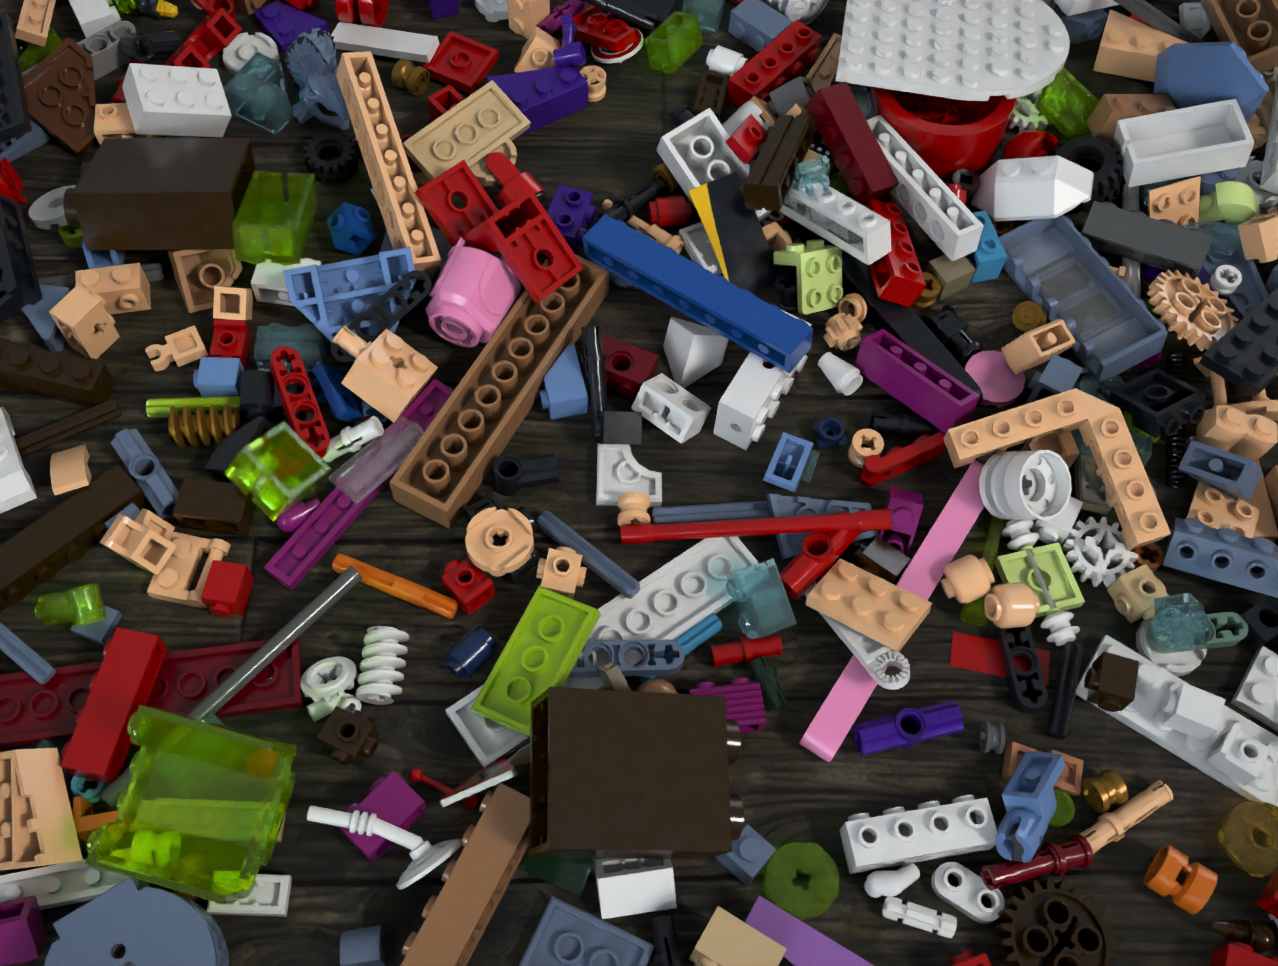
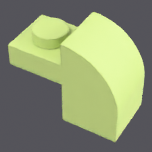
M1225 181L1215 183V192L1200 196L1198 227L1220 220H1225L1227 226L1240 225L1260 215L1259 201L1255 192L1250 186L1241 182Z

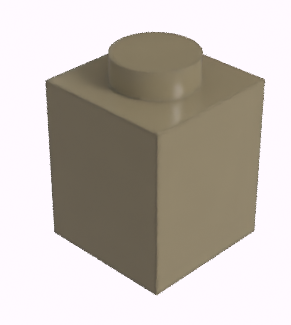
M944 254L929 261L925 272L931 273L939 279L941 289L937 299L940 301L967 288L975 268L970 259L965 256L951 261Z

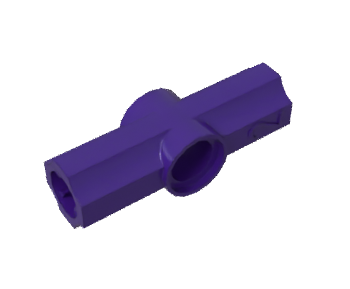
M954 700L920 709L905 708L898 714L855 724L852 727L853 741L861 757L899 747L909 749L919 742L959 733L964 730L963 715L960 707L956 705ZM900 723H909L913 726L915 734H908L903 731Z

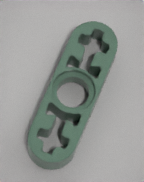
M1235 612L1166 618L1158 620L1148 629L1146 640L1154 651L1162 654L1230 647L1238 644L1247 636L1248 624L1241 615ZM1225 624H1227L1228 628H1234L1236 631L1232 634L1230 630H1222L1216 634V630L1221 629ZM1189 626H1199L1205 633V640L1193 638L1189 632ZM1162 630L1164 635H1174L1178 631V635L1172 637L1168 642L1166 638L1159 637L1158 633Z

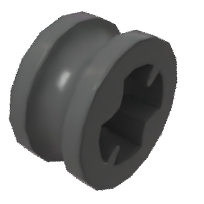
M989 721L982 722L979 733V745L982 753H988L990 750H993L995 754L1003 753L1006 736L1005 727L1002 722H996L995 725H991Z

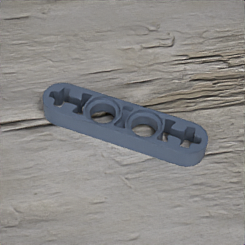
M669 639L587 641L582 650L583 667H578L577 660L568 678L601 677L597 669L599 667H594L588 661L590 654L595 651L604 652L608 656V662H611L612 665L618 664L623 676H666L676 674L683 666L685 652L680 643ZM635 650L642 654L644 660L638 666H629L624 661L623 656L628 651ZM649 650H654L653 657H663L665 651H671L673 657H678L673 659V664H666L664 658H654L653 666L648 665Z

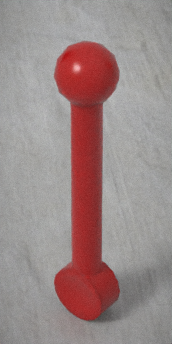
M414 768L409 773V778L413 782L421 781L445 794L453 790L425 776L419 768ZM474 794L460 800L464 802L468 810L476 809L479 804L478 797Z

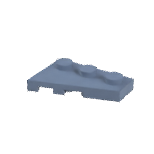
M780 494L766 495L772 518L837 514L839 511L844 512L845 510L850 513L872 510L871 503L811 499L810 497L781 496ZM878 530L862 531L854 541L878 536ZM819 532L776 534L782 559L798 555L802 551L804 539L810 534Z

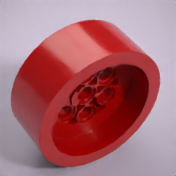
M870 87L864 117L868 120L881 115L939 178H949L959 169H968L975 172L995 157L1003 140L1016 98L1007 99L1004 95L990 96L988 101H966Z

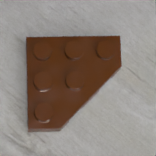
M68 37L23 78L29 117L75 155L80 157L97 141L93 131L96 107L92 56Z

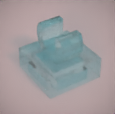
M826 155L797 164L794 176L798 189L805 187V192L809 196L813 195L814 187L812 184L820 183L824 192L828 191L830 164Z

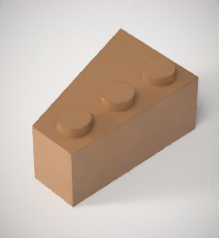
M1104 94L1086 123L1094 138L1098 135L1102 136L1104 141L1111 140L1113 142L1117 120L1176 110L1168 94Z

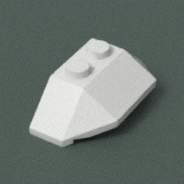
M1059 155L1002 159L995 162L979 176L980 185L977 191L974 192L971 204L975 209L980 211L986 210L989 218L995 222L1053 219L1074 209L1080 203L1091 200L1094 174L1092 171Z

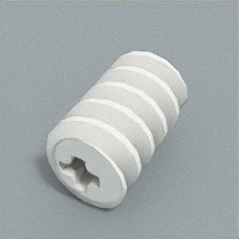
M373 626L367 629L368 633L364 636V644L366 645L362 650L364 660L360 663V670L363 673L358 676L357 681L360 687L356 690L355 695L357 699L367 703L388 705L394 702L391 699V695L402 693V688L394 685L393 682L404 679V674L395 671V669L406 666V661L398 658L397 655L406 654L408 649L406 646L398 643L408 641L410 636L408 633L393 627Z

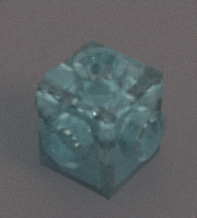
M1190 593L1154 598L1155 618L1152 619V630L1157 639L1175 651H1188L1192 649V646L1205 644V631H1208L1209 622L1203 605Z

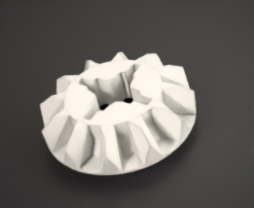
M340 656L329 657L310 666L303 674L300 685L305 697H311L315 703L323 698L330 702L337 695L343 697L344 690L354 688V681L358 678V673L352 660Z

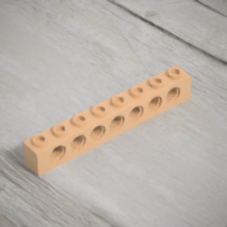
M372 52L342 53L336 77L392 248L396 250L410 247L415 270L425 272L431 279L441 262V258L423 204L415 194L418 189Z

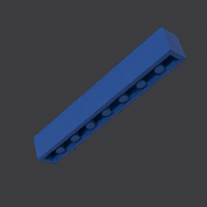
M605 214L582 237L585 258L789 374L811 348L813 328L805 321L796 319L781 311L776 305L768 304L757 298L749 290L737 287L725 277L708 271L698 262L688 260L677 254L674 249L665 247L652 240L647 234L639 233L628 227L621 220H616Z

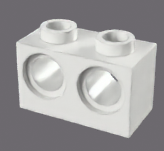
M663 373L643 382L631 407L634 411L642 412L644 418L681 444L700 432L712 409Z

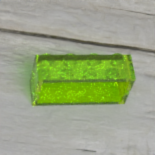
M254 171L232 226L236 261L259 264L265 262L266 259H271V262L285 266L300 264L317 209L315 174L288 173L289 202H284L282 172Z

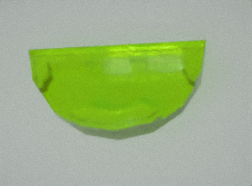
M49 28L45 47L30 44L20 56L21 70L26 71L41 63L62 43L53 28Z

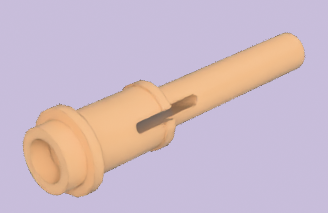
M609 199L605 200L602 204V210L605 211L612 207L613 202ZM635 215L629 221L624 222L631 228L647 234L657 243L674 249L677 254L681 253L684 242L681 241L679 235L673 236L658 225H649Z

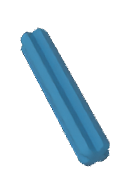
M712 613L674 640L680 643L685 655H687L720 631L722 622L716 614ZM665 651L663 657H653L651 655L648 665L653 666L654 658H664L666 664H673V659L678 657H673L671 651ZM656 676L636 677L643 683L649 679L655 678Z

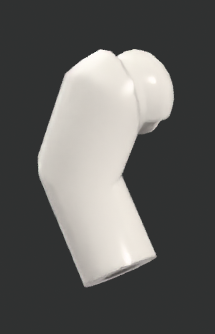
M911 862L906 863L897 871H874L867 876L864 888L866 893L873 898L896 896L920 877V871Z

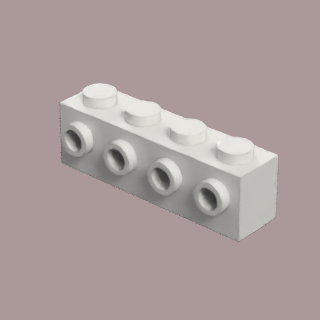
M964 795L953 799V803L940 806L939 801H929L918 805V809L905 812L904 807H894L883 811L882 816L870 818L869 813L849 816L847 818L848 822H845L839 830L849 873L854 874L905 865L908 862L916 863L990 850L996 845L995 841L998 832L988 798L975 800L974 795Z

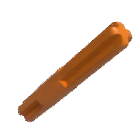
M342 553L337 554L332 563V569L339 574H342L352 566L362 576L359 582L449 619L453 618L458 610L459 604L455 599Z

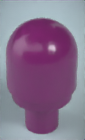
M318 498L305 504L301 500L298 502L294 501L278 511L276 523L282 531H297L321 503Z

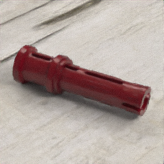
M1076 834L1071 836L1069 841L1059 844L1048 842L1044 844L1041 850L1035 853L1030 862L1023 863L1012 859V861L1005 860L1000 863L983 866L981 876L985 886L992 891L1049 873L1053 876H1061L1070 868L1077 866L1083 869L1088 868L1093 863V852L1086 838Z

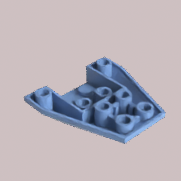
M1234 41L1174 43L1157 55L1153 94H1168L1176 109L1236 98L1244 119L1248 124L1270 89L1265 83L1264 76L1258 70H1255L1248 61L1245 51L1238 47Z

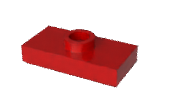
M750 114L726 140V144L746 164L758 152L760 143H765L767 140V131Z

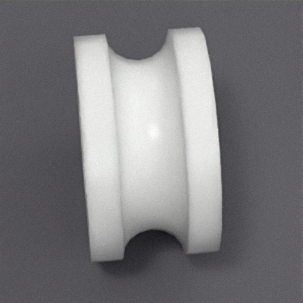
M1221 265L1211 276L1209 284L1220 295H1230L1240 285L1242 275L1238 269L1231 265Z

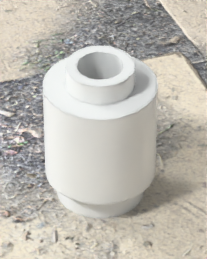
M720 45L715 50L711 49L706 59V65L709 66L708 71L730 75V77L748 62V59L744 58L743 54Z

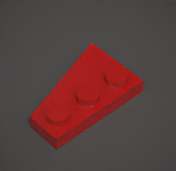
M593 5L573 16V23H577V31L574 34L575 40L610 50L613 53L622 52L627 46L637 41L633 28L623 20L615 19L611 13H601L600 9ZM561 23V24H560V28H561V32H562V35H563V29H562V23Z

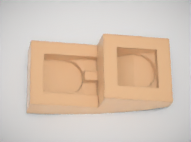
M85 444L51 455L50 476L54 495L90 484L92 475L87 465L90 455Z

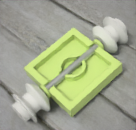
M1010 520L1006 523V528L1003 529L1002 535L1012 539L1007 544L1008 549L1019 552L998 556L994 561L1003 584L1021 582L1027 584L1032 592L1037 595L1040 607L1035 618L1047 615L1041 623V628L1050 629L1051 634L1046 639L1047 642H1055L1057 646L1065 645L1068 641H1074L1076 639L1075 634L1080 631V628L1070 625L1069 621L1074 617V614L1065 610L1081 607L1085 600L1059 542L1033 548V545L1040 537L1038 533H1031L1029 530L1034 525L1033 520Z

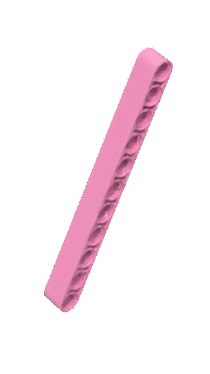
M977 460L971 463L896 586L928 601L944 574L945 565L952 561L984 508L979 492V478L984 464ZM854 654L799 742L801 746L828 763L833 759L877 685V682Z

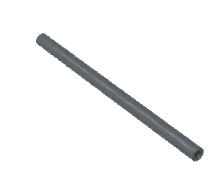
M352 566L344 571L100 793V796L111 807H114L134 788L135 781L142 772L154 770L353 588L362 579L360 573Z

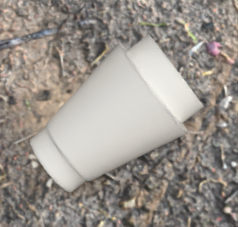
M831 352L825 353L819 359L818 366L838 393H843L846 396L851 395L862 384L863 377L860 375V370Z

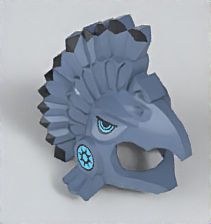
M322 28L312 29V32L309 34L303 32L286 48L287 51L283 54L286 57L284 62L287 64L285 69L290 72L289 78L294 81V88L300 91V102L291 107L294 110L293 116L300 123H304L315 116L320 121L337 129L346 130L349 128L350 116L336 77L339 59L336 58L337 50L335 49L336 43L333 42L334 36H331L332 33L328 31H323ZM317 102L323 104L329 111H334L338 116L323 114Z

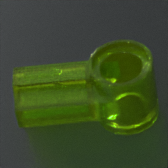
M99 583L41 595L38 598L37 605L34 607L36 618L42 620L45 625L73 622L74 626H81L107 618Z

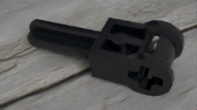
M797 238L796 242H793L803 243L806 246V241H803L802 238ZM783 265L781 275L775 281V288L780 293L779 308L789 314L798 312L796 266Z

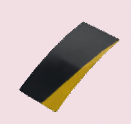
M734 172L691 189L689 194L712 244L724 277L741 289L755 292L774 284L779 277V273L755 210L746 207L745 198L740 193L741 179L738 173Z

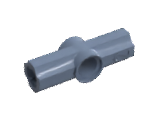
M125 428L116 433L115 438L111 441V445L157 515L162 519L174 517L173 512L180 492L165 472L158 458L153 454L136 428Z

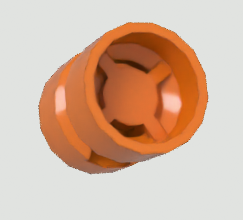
M1166 844L1159 850L1149 865L1143 884L1163 897L1169 894L1172 895V902L1195 915L1211 897L1217 884L1218 874L1198 862L1189 864L1187 855Z

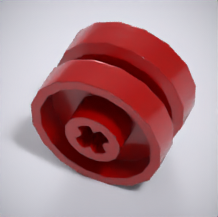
M335 0V10L340 22L357 24L361 20L365 26L381 28L387 17L390 0Z

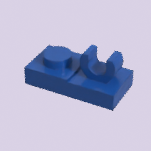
M320 362L312 368L317 379L310 382L314 392L321 390L320 395L316 397L318 403L323 405L329 403V411L339 421L355 424L358 419L364 417L363 411L351 390L341 384L344 378L338 369Z

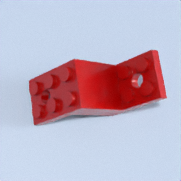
M462 160L415 192L452 247L456 245L461 237L466 240L463 245L465 247L480 249L491 255L500 251L535 303L543 300L584 269L531 189L499 211L465 160ZM452 195H457L462 199V209H458L452 204ZM538 252L543 253L547 257V267L541 266L537 261Z

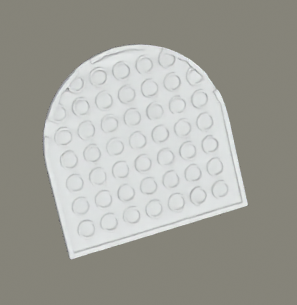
M847 0L835 81L966 101H988L990 96L1004 95L1007 99H1013L1034 93L1055 79L1056 74L1060 70L1062 71L1069 53V35L1059 16L1042 0Z

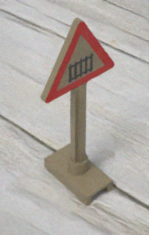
M608 662L597 668L607 690L631 691L618 664L612 665L611 662ZM530 743L519 749L509 759L502 757L486 768L480 769L439 800L442 808L515 777L518 774L515 767L530 762Z

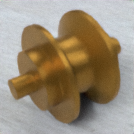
M1032 301L1020 303L1012 314V321L1015 327L1025 333L1045 325L1047 320L1044 308Z

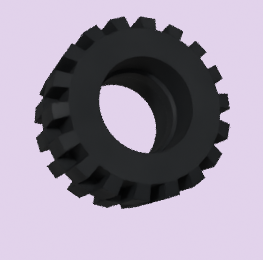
M1084 135L1081 138L1074 136L1071 141H1062L1060 147H1055L1052 150V155H1049H1059L1092 171L1094 174L1091 200L1080 203L1071 210L1072 213H1078V211L1089 213L1094 201L1112 203L1113 197L1119 195L1122 185L1123 156L1120 155L1118 146L1113 147L1114 142L1111 140L1104 141L1103 137L1098 135L1096 138L1091 137V135Z

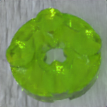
M792 842L779 848L770 859L764 876V888L771 903L799 920H810L822 915L830 908L839 894L840 879L835 862L819 844L814 842ZM796 871H801L803 874L810 876L811 880L808 882V890H803L800 885H793L792 880L796 878Z

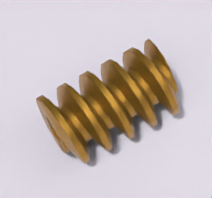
M224 404L222 414L218 413L216 405L210 406L209 414H205L202 405L197 406L195 415H192L189 406H184L182 415L178 414L175 406H171L169 412V435L172 443H176L178 447H185L188 442L194 447H198L201 442L206 446H212L215 441L218 444L220 440L242 427L240 409L237 407L236 412L232 413L228 404Z

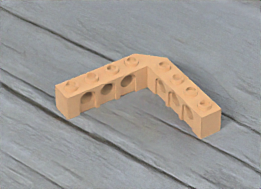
M1074 388L948 429L943 438L955 469L973 463L976 458L987 454L1005 452L1007 448L1025 442L1032 444L1040 437L1056 432L1063 434L1079 428L1085 446L1090 447L1097 464V476L1102 477L1110 500H1108L1110 507H1114L1123 529L1120 533L1127 550L1159 541L1171 534L1120 408Z

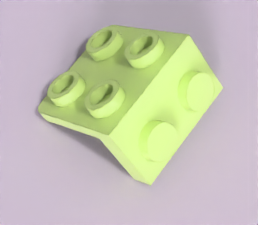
M823 239L807 240L806 246L803 243L786 244V250L773 252L774 264L796 266L797 301L800 314L807 315L838 307L843 299L842 249L836 245H824Z

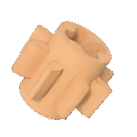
M839 313L826 322L825 330L827 333L823 337L830 348L835 347L836 350L840 348L841 351H847L860 342L861 334L859 331L863 329V326L856 316L851 317L850 314Z

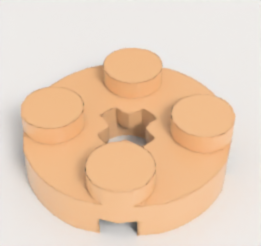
M496 507L484 509L471 519L466 530L465 543L468 557L475 566L489 572L492 576H503L506 573L519 569L527 562L534 549L533 531L529 520L521 512L512 508H508V510H497ZM496 534L499 537L508 536L506 544L503 546L493 545L494 540L492 537Z

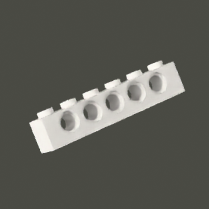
M881 115L868 119L867 122L899 182L890 191L893 197L951 261L977 251L984 225Z

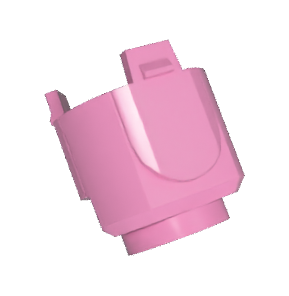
M460 237L456 245L448 252V259L438 275L431 292L428 294L432 298L425 311L429 317L431 328L440 337L461 347H474L478 342H489L512 309L521 291V284L503 255L498 259L480 249L465 247L463 245L466 240Z

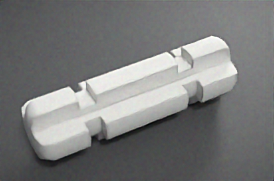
M887 896L884 900L882 907V916L896 922L899 918L902 919V924L930 933L936 930L937 935L948 939L952 938L956 932L957 918L953 915L942 912L940 916L937 915V910L909 901L903 904L902 899L894 896Z

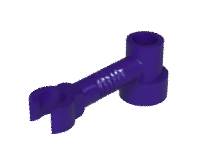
M573 13L561 15L563 29L562 48L553 50L556 66L586 64V55L582 42H573L574 34L577 31V23H573Z

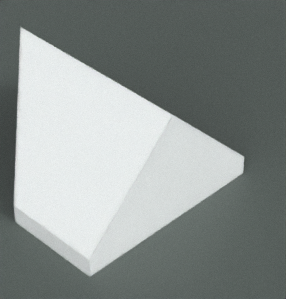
M671 317L663 348L675 383L686 388L720 366L723 362L729 339L708 327Z

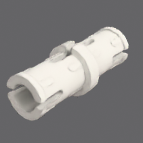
M372 416L353 428L350 426L345 427L339 435L330 439L328 453L322 459L330 463L349 451L353 453L360 450L361 445L383 435L384 428L377 417Z

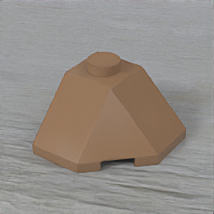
M238 249L167 250L175 280L189 313L213 308L214 286L231 287L243 269Z

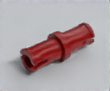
M778 633L752 639L744 636L740 637V641L710 646L714 668L743 661L745 665L751 664L754 659L782 655L783 653Z

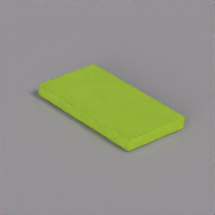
M538 586L474 701L471 710L530 738L531 702L549 687H563L601 616L600 611Z

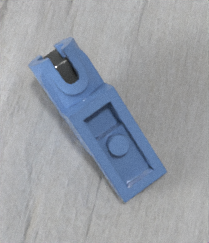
M1027 751L1002 793L1006 814L998 827L995 844L997 851L1003 858L1023 863L1030 862L1037 849L1041 846L1044 834L1057 808L1053 787L1065 767L1062 754Z

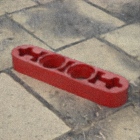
M288 346L278 347L271 354L270 369L298 449L307 459L319 460L329 450L330 436L300 354L294 348ZM286 359L287 363H291L289 374H286L285 364L280 362V360ZM290 384H299L303 387L304 391L300 394H291L286 390V387ZM306 410L311 412L314 418L310 421H301L297 419L295 414L298 411ZM310 431H313L315 442L320 443L319 447H314L312 443H309Z

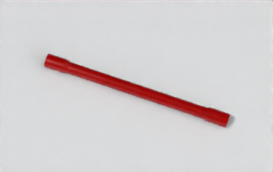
M891 509L862 510L856 513L656 525L651 523L621 525L620 534L622 544L627 545L667 540L842 530L892 529Z

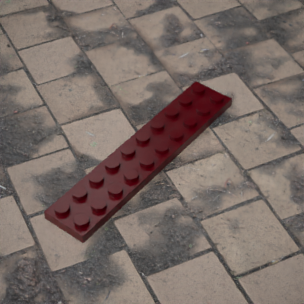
M298 637L209 720L304 707L303 691L300 685L302 678L300 638ZM268 640L166 653L137 730L177 724ZM102 662L54 668L56 671L55 675L45 684H40L27 672L0 675V749L71 739L76 728V715L79 709L86 704L90 694L91 678L95 672L99 671Z

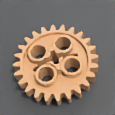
M1167 270L1165 273L1161 272L1148 286L1150 290L1147 292V295L1151 297L1148 303L1156 306L1152 311L1161 315L1159 320L1169 325L1167 329L1169 332H1177L1179 340L1184 337L1187 339L1190 347L1195 343L1200 351H1203L1205 348L1207 350L1211 348L1239 321L1238 318L1231 315L1234 310L1226 307L1225 304L1228 301L1218 297V291L1212 292L1209 289V284H1201L1198 277L1191 279L1188 272H1185L1183 275L1178 270L1174 272Z

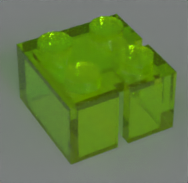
M283 421L265 433L262 438L259 437L240 450L224 474L246 495L251 492L254 495L251 500L272 521H275L313 492L331 468Z

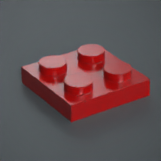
M450 31L438 46L430 63H425L422 67L429 70L430 78L473 94L499 59L498 50Z

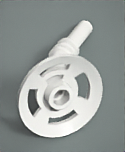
M311 805L307 814V821L349 828L350 833H355L358 830L359 835H363L366 832V835L370 837L374 833L410 849L409 855L412 858V862L398 880L396 886L399 890L408 887L431 872L461 847V839L447 840L432 846L428 840L423 841L420 836L377 818L375 813L369 816L368 812H363L360 815L359 810L349 813Z

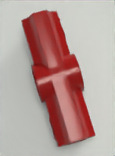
M845 510L844 512L839 511L837 514H840V513H850V512H848V511ZM824 531L810 534L802 543V551L775 578L776 585L790 599H799L819 577L827 574L835 565L836 559L862 531Z

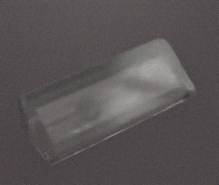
M403 416L399 417L395 423H392L384 430L382 436L374 438L331 474L329 480L351 501L359 503L400 468L424 434L419 424Z

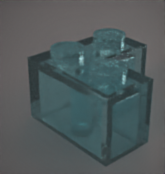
M259 52L223 87L231 113L275 135L293 117L287 92L284 91L287 85L281 63Z

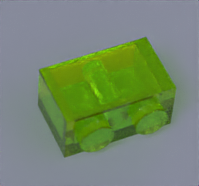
M675 11L644 39L651 69L663 71L664 73H674L703 45L698 15Z

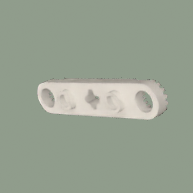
M816 582L804 593L806 597L817 585ZM820 613L878 685L885 689L895 690L904 687L909 682L910 664L907 658L905 659L900 652ZM895 666L902 672L899 675L896 674V677L894 675L890 677V675L886 676L883 673V669Z

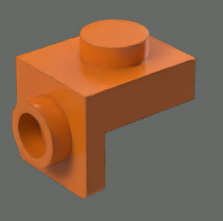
M82 795L73 797L72 815L77 836L85 842L95 840L96 843H111L119 840L120 835L128 834L131 818L121 810L93 815V805Z

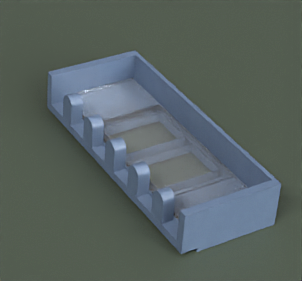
M1061 215L1053 219H1034L999 237L1008 256L1003 266L1004 270L1030 301L1044 308L1048 323L1057 319L1064 320L1076 341L1075 345L1070 349L1098 383L1107 378L1110 379L1162 351L1168 334L1164 324L1160 320L1155 319L1147 310L1144 301L1137 298L1128 288L1126 281L1122 277H1118L1110 268L1108 261L1103 256H1099L1092 248L1088 238L1082 236L1076 230L1069 217Z

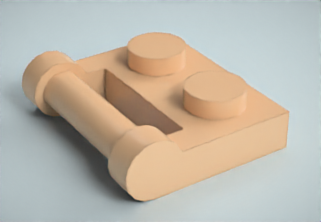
M173 532L171 542L177 547L160 573L153 575L147 593L152 598L198 608H207L201 596L213 560L222 561L223 556L228 555L231 545L218 538L206 539ZM203 553H208L209 555L195 590L189 591Z

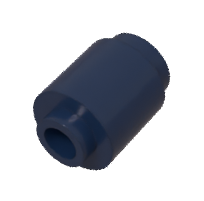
M477 627L474 631L469 630L445 653L448 659L445 665L457 678L465 676L470 679L494 655L493 650L497 647V643L481 627Z

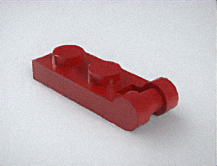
M942 431L931 436L925 434L917 438L911 445L904 448L897 446L891 449L883 457L877 455L868 456L859 474L860 483L866 487H872L941 457L946 447L943 439L944 434Z

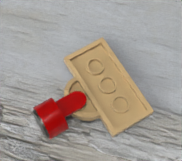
M493 80L402 143L405 153L431 181L462 160H465L482 186H497L501 190L496 198V203L501 208H504L530 189L541 204L545 199L546 191L529 172L521 173L515 167L517 152L512 140L528 130L531 122Z

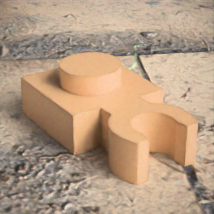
M195 325L165 336L167 344L163 346L154 344L145 349L149 359L160 356L158 359L151 361L155 371L164 370L172 361H176L177 366L180 367L201 359V357L208 356Z

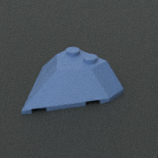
M407 247L379 252V255L319 266L314 264L283 271L290 302L332 342L344 325L349 326L407 273L414 271L415 267L411 248ZM414 276L409 280L412 285L407 291H404L403 286L397 289V292L401 293L407 302L416 282ZM393 296L385 301L384 307L388 314L397 315L402 311L403 303L401 299ZM370 317L361 322L360 327L363 334L366 336L377 334L379 330L377 320ZM399 321L389 329L393 334H395ZM353 328L351 331L357 335L355 329ZM340 348V351L343 354H348L349 356H352L343 348Z

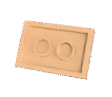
M840 558L807 595L805 605L899 652L929 614L932 603Z

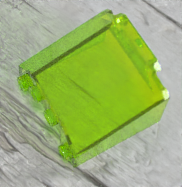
M139 705L138 711L129 720L127 733L130 735L131 743L141 746V749L136 752L131 761L130 773L132 775L127 789L121 793L118 799L117 811L119 813L116 822L105 823L100 829L97 828L92 832L87 842V852L89 854L85 864L221 904L248 897L254 888L260 865L266 866L276 845L295 784L296 773L290 770L296 756V745L161 708Z

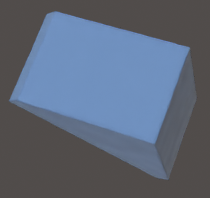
M783 432L763 481L795 492L814 443Z

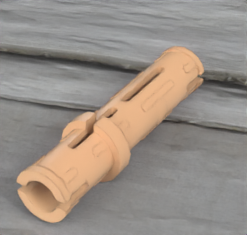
M1157 780L1149 788L1137 794L1111 813L1105 812L1099 816L1098 822L1079 834L1086 838L1093 854H1095V852L1111 841L1117 842L1125 837L1124 832L1145 819L1158 808L1172 801L1173 793L1166 783L1163 785V781Z

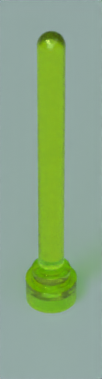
M993 515L982 555L991 572L993 571L1005 519H999ZM986 596L968 604H963L960 614L963 622L973 626H984L987 624L988 618L984 609Z

